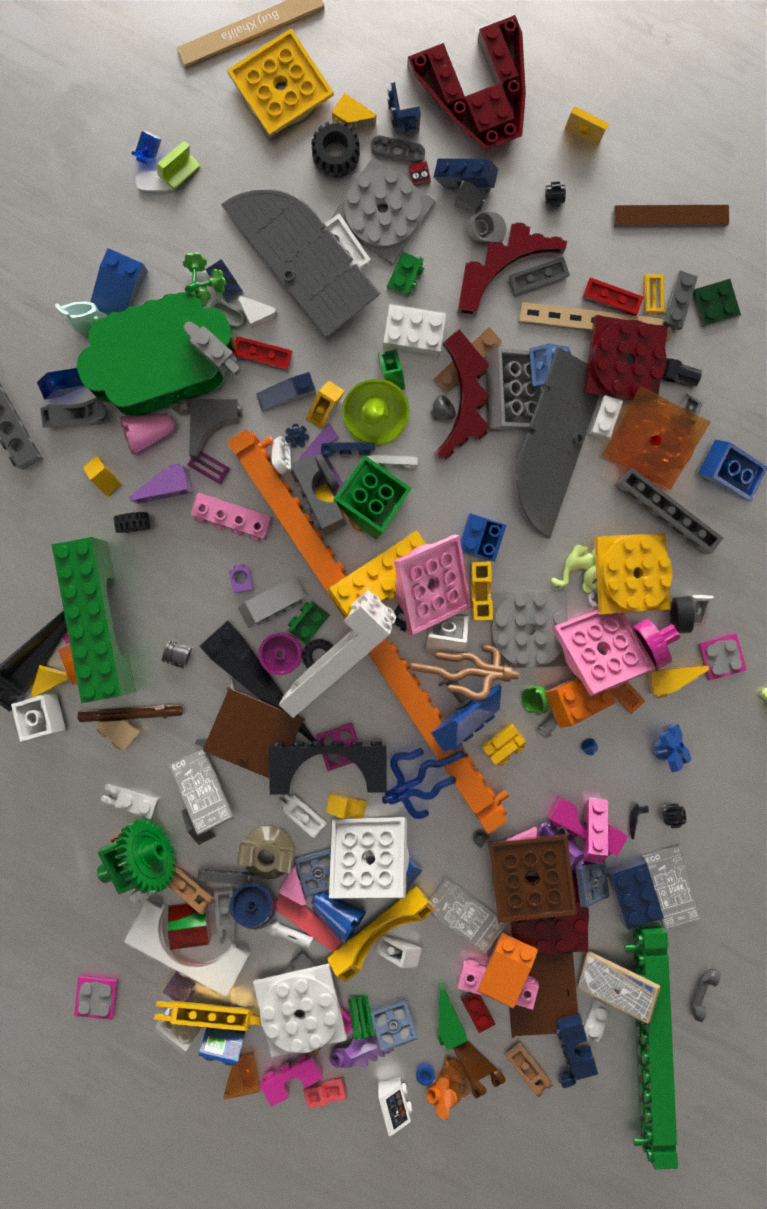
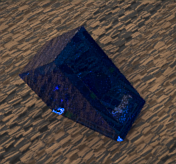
M77 368L47 372L37 381L44 400L62 397L85 387L79 377Z

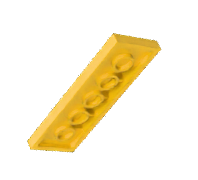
M416 530L328 588L327 591L346 618L353 609L351 604L367 590L376 594L380 601L383 599L389 601L396 596L395 581L397 576L394 560L408 555L412 550L426 543Z

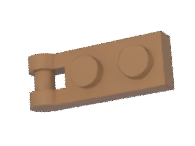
M174 865L173 868L176 870V872L172 873L174 879L170 880L171 884L167 886L198 913L204 915L207 911L206 908L215 901V898ZM199 896L204 898L200 904L196 902Z
M520 1042L505 1054L508 1061L537 1097H540L546 1088L550 1089L553 1086L552 1081ZM541 1079L542 1082L537 1085L536 1082Z

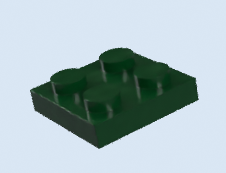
M731 279L694 289L693 297L702 327L730 320L741 315Z

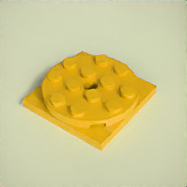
M292 28L227 69L228 75L269 137H272L288 125L303 120L314 108L334 96L333 90ZM280 82L285 83L286 88L278 90L276 85Z
M666 533L594 537L599 614L671 609L669 589L672 583V565L667 554ZM635 568L639 570L638 578L633 574Z

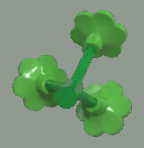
M198 252L194 254L188 253L185 255L183 266L192 272V283L185 287V292L196 296L202 306H205L207 300L211 298V293L207 291V286H213L216 292L224 293L226 280L221 270L213 269L211 279L198 283L196 281L197 272L205 270L207 259Z

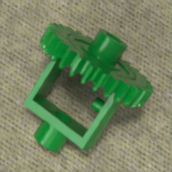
M137 819L126 824L121 829V833L118 834L120 839L102 847L98 851V855L103 863L97 868L99 880L103 883L112 881L118 895L135 889V891L141 890L142 894L158 893L166 889L167 885L171 884L170 880L174 879L172 873L176 872L172 867L176 865V862L172 860L176 855L171 853L174 847L168 845L171 840L165 839L167 833L162 834V827L157 828V823L151 824V820Z

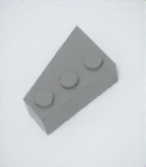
M293 577L244 602L238 609L248 628L256 624L260 626L268 622V618L273 615L275 617L282 615L289 606L293 609L301 605V600L306 596L296 577Z

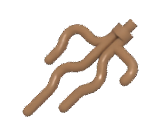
M487 644L482 646V651L493 654V665L484 663L478 656L469 652L459 654L435 653V658L451 662L469 660L478 667L466 668L458 673H450L436 666L418 663L410 664V669L413 671L437 674L449 681H458L466 676L485 677L482 692L475 693L463 686L452 684L447 686L448 692L462 694L475 701H481L489 696L492 681L502 680L510 682L511 679L518 680L519 672L512 671V667L501 666L500 651L495 646Z

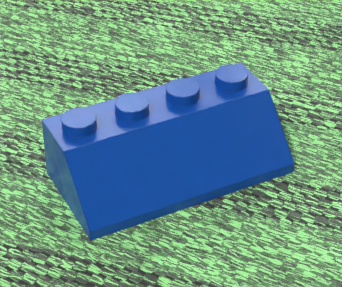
M500 684L490 688L489 696L481 701L471 700L431 732L443 752L450 749L456 751L463 746L462 741L465 742L474 736V731L477 732L485 727L484 722L488 723L495 718L494 714L500 710L502 688Z

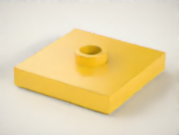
M573 107L565 129L599 145L609 124L577 107Z

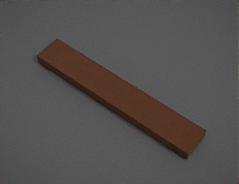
M729 205L614 206V226H727L729 224Z

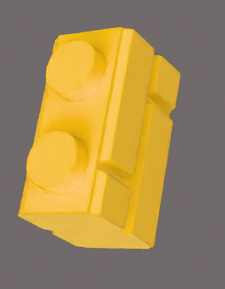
M510 723L481 747L496 766L499 764L503 766L510 760L509 756L514 752L516 754L520 753L525 748L524 744L527 742L514 725Z

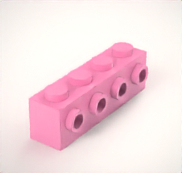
M197 493L190 514L195 517V521L205 524L207 520L213 522V527L224 530V527L232 529V533L241 536L243 533L250 535V539L259 542L261 538L266 540L273 519L271 516L201 493Z
M463 960L458 979V989L486 996L477 990L487 967L479 965L474 960H468V962ZM527 977L515 1005L533 1010L539 989L538 981H535V978Z

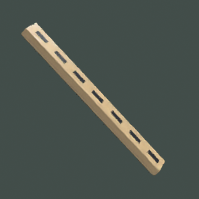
M521 302L519 322L587 331H592L595 315L625 320L633 319L648 324L665 326L662 325L664 319L528 302ZM668 327L666 340L671 339V327Z

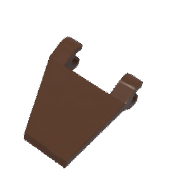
M469 1041L453 1048L471 1084L474 1098H479L486 1094L487 1090L479 1080L491 1074V1082L494 1087L505 1083L504 1075Z

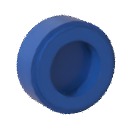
M422 1064L417 1068L416 1079L419 1084L427 1086L433 1083L435 1071L431 1065Z

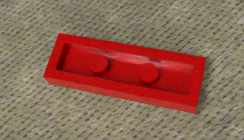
M591 277L582 296L583 298L635 316L638 315L644 296Z
M236 336V347L232 351L235 357L284 370L289 369L292 350Z

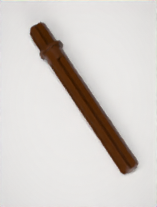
M164 703L162 706L79 711L77 718L79 722L155 717L166 719L171 716H181L183 714V707L180 704L166 705Z

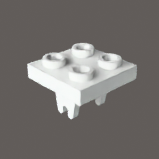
M167 1008L164 1015L169 1014V1008ZM159 1020L153 1031L184 1054L202 1027L177 1025Z

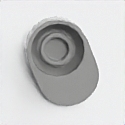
M479 211L470 216L467 222V232L471 239L477 242H500L505 237L506 224L503 217L498 213Z

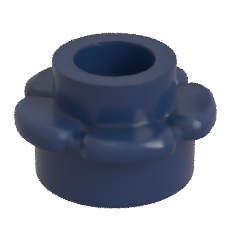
M565 1071L560 1074L558 1082L561 1083L562 1088H568L576 1084L574 1073Z

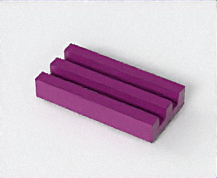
M202 451L200 453L202 457L223 468L224 471L221 472L202 460L190 459L187 464L189 467L220 485L227 476L226 474L230 471L228 466ZM194 461L220 475L219 479L194 465Z

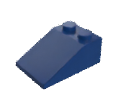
M107 248L99 267L90 302L94 303L100 312L107 315L112 312L119 313L125 311L126 308L133 305L148 271L143 263Z
M715 440L698 474L708 481L748 501H752L767 471V466L731 442Z

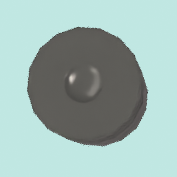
M169 640L162 655V662L166 661L168 664L171 662V665L185 669L192 647L180 643L177 644V642L172 643V640Z

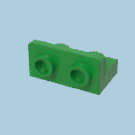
M403 251L387 284V288L405 297H408L410 292L413 293L418 283L415 281L417 275L421 276L425 268V264H423L424 257L420 256V258H417Z
M314 601L306 602L300 609L301 615L298 618L294 616L288 624L290 627L288 631L306 645L330 616Z

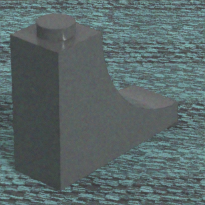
M191 399L189 456L192 460H200L203 445L216 430L227 425L239 424V417L243 416V407L239 405L238 399Z

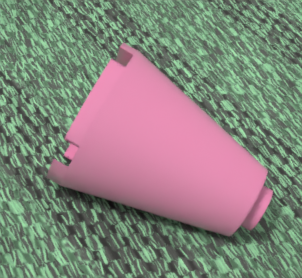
M167 413L119 417L125 440L130 444L128 448L132 455L171 434L173 428L176 427L173 416L169 417Z

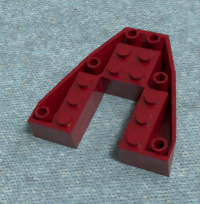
M516 15L479 29L477 40L495 85L467 96L464 95L444 43L408 56L407 68L441 109L486 150L519 138L523 133L526 98L523 34Z

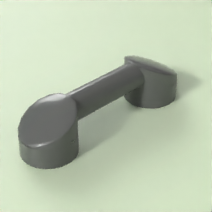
M710 970L702 977L700 987L692 1003V1013L696 1021L703 1022L706 1017L707 1009L701 1006L709 984L715 987L718 985L721 977L719 971Z

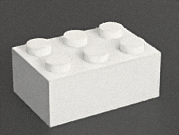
M389 304L383 348L439 357L447 313Z

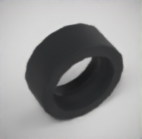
M673 597L670 605L671 624H673L678 633H691L695 621L692 599L690 597Z

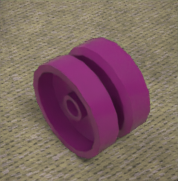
M279 632L269 635L263 640L259 648L261 665L273 675L291 673L299 666L302 660L303 650L301 643L289 633ZM280 650L284 652V656L282 658H279V655L277 654V652Z

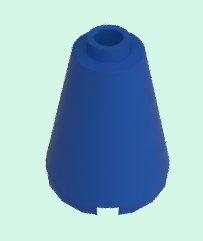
M324 892L321 895L317 894L311 902L313 904L312 909L344 944L353 935V931L359 926L366 914L363 908L341 899H330L329 894Z

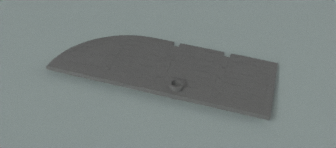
M253 189L239 193L221 204L326 338L381 294L357 263L352 267L348 265L353 258L330 230L324 234L321 230L326 227L324 222L307 203L295 195L277 189Z
M560 347L556 348L544 383L548 390L547 392L542 390L529 426L533 429V433L527 432L518 460L516 478L518 497L526 518L539 533L547 538H550L599 399L597 395L584 394L587 363Z

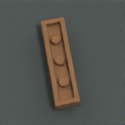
M488 327L471 344L485 358V353L494 350L502 340ZM453 361L433 379L446 394L459 383Z

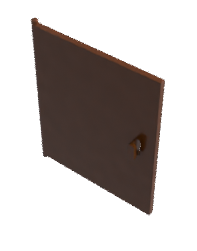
M227 687V694L203 751L269 778V746L273 745V742H285V745H293L301 723L305 719L297 715L293 718L285 710Z
M564 952L556 955H536L528 975L535 978L539 985L534 1008L532 1010L515 1005L514 1008L509 1007L512 1038L526 1035L557 1034L556 1028L559 1027L557 1019L578 1014L573 952Z

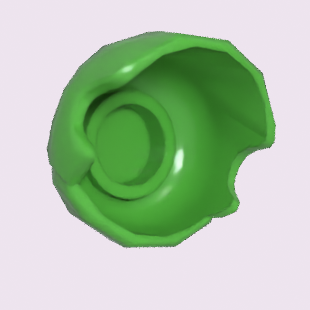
M532 686L523 691L522 702L528 713L541 715L549 710L550 704L544 693L547 690L543 687Z

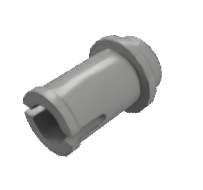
M551 713L542 727L539 726L538 733L546 739L552 736L551 733L558 725L554 714Z

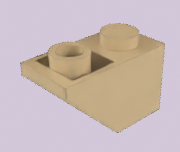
M129 719L99 721L94 725L98 728L97 732L101 736H107L112 740L111 744L116 749H122L123 751L128 749L142 733V730Z

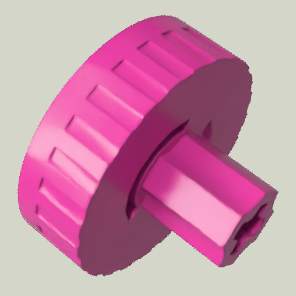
M645 619L632 626L654 663L655 670H659L672 663L671 653L667 645L680 639V635L673 624L660 631L649 619Z

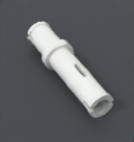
M278 921L271 922L265 928L260 929L270 933V936L281 937L309 949L313 939L312 936L280 925Z

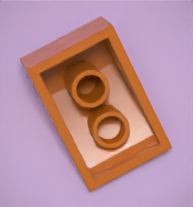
M502 933L497 940L477 991L514 1008L532 968L538 949Z

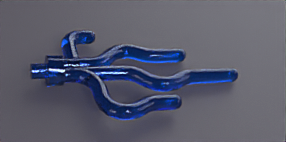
M418 748L412 752H398L394 754L390 760V767L396 776L397 786L385 792L382 802L394 805L402 801L406 810L413 818L423 819L427 817L429 811L426 809L416 811L409 797L415 796L420 799L431 800L439 794L441 789L454 784L456 778L450 776L439 781L430 792H424L413 787L423 782L428 768H441L463 758L465 756L464 751L460 750L440 760L429 759L424 761L419 768L417 777L405 782L403 773L398 766V761L413 760L422 756L424 750Z

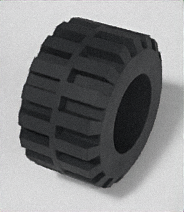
M333 121V124L326 122L325 127L321 125L318 127L319 132L315 131L313 134L314 139L311 141L314 164L317 165L319 171L322 169L323 174L327 175V173H330V177H334L335 174H338V177H342V173L348 175L350 169L354 170L356 163L358 164L360 142L359 138H357V133L352 131L350 125L346 127L345 122L341 121V124H337V121ZM338 142L343 144L347 150L340 156H331L325 152V148L331 143Z

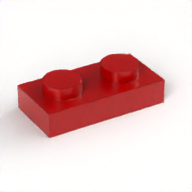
M469 992L460 997L478 1033L496 1025L481 995Z

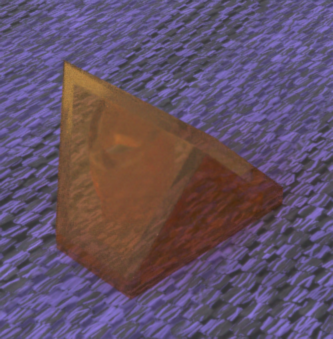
M447 1057L440 1071V1077L449 1079V1089L456 1093L458 1103L472 1092L471 1084L460 1062Z

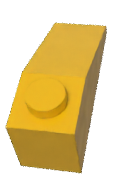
M700 665L648 672L649 694L655 695L656 698L667 697V693H674L707 672L709 666Z

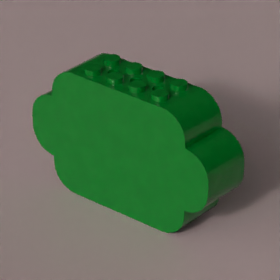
M170 293L164 295L161 299L148 300L143 305L130 306L125 311L119 313L112 312L107 317L97 320L89 331L90 346L85 348L77 359V370L82 383L95 397L103 398V401H111L126 416L143 415L218 389L224 382L225 372H220L192 346L189 341L190 338L183 328L185 323L192 322L200 329L204 326L231 351H233V348L235 350L236 347L235 337L226 316L220 310L210 307L203 308L199 299L191 293Z

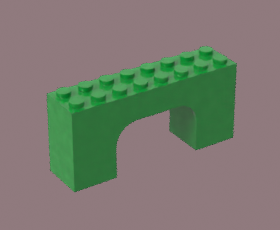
M88 537L51 544L81 704L135 692L129 654L122 655L118 648L108 600L107 580L115 579L108 541Z

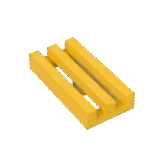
M645 274L644 314H663L665 312L664 274ZM649 279H651V306H652V308H650V299H649ZM656 279H659V308H656Z

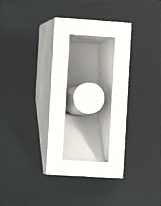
M384 934L378 940L375 953L401 968H414L418 965L422 948L409 941Z

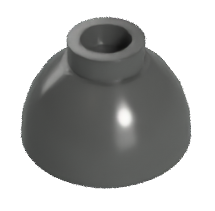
M439 395L433 403V409L430 411V414L436 421L438 419L450 420L455 417L456 411L446 396Z

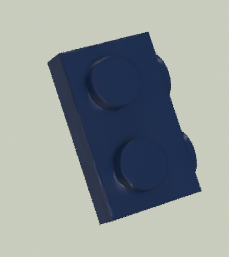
M391 81L390 88H387V102L392 114V128H396L397 135H412L420 129V107L400 110L395 81Z

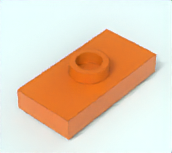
M628 682L610 689L613 696L630 714L645 702Z

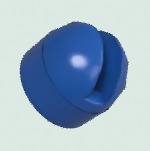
M592 738L586 739L581 745L582 750L587 755H594L598 751V745Z

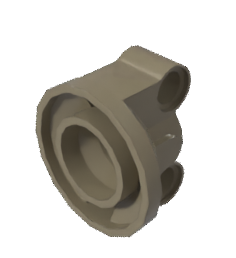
M274 825L261 826L254 829L246 837L245 841L240 843L237 864L246 866V869L254 873L256 877L275 879L285 873L293 872L296 854L295 845L291 836L284 829ZM264 849L271 850L275 856L274 862L270 864L262 863L258 857L259 852Z

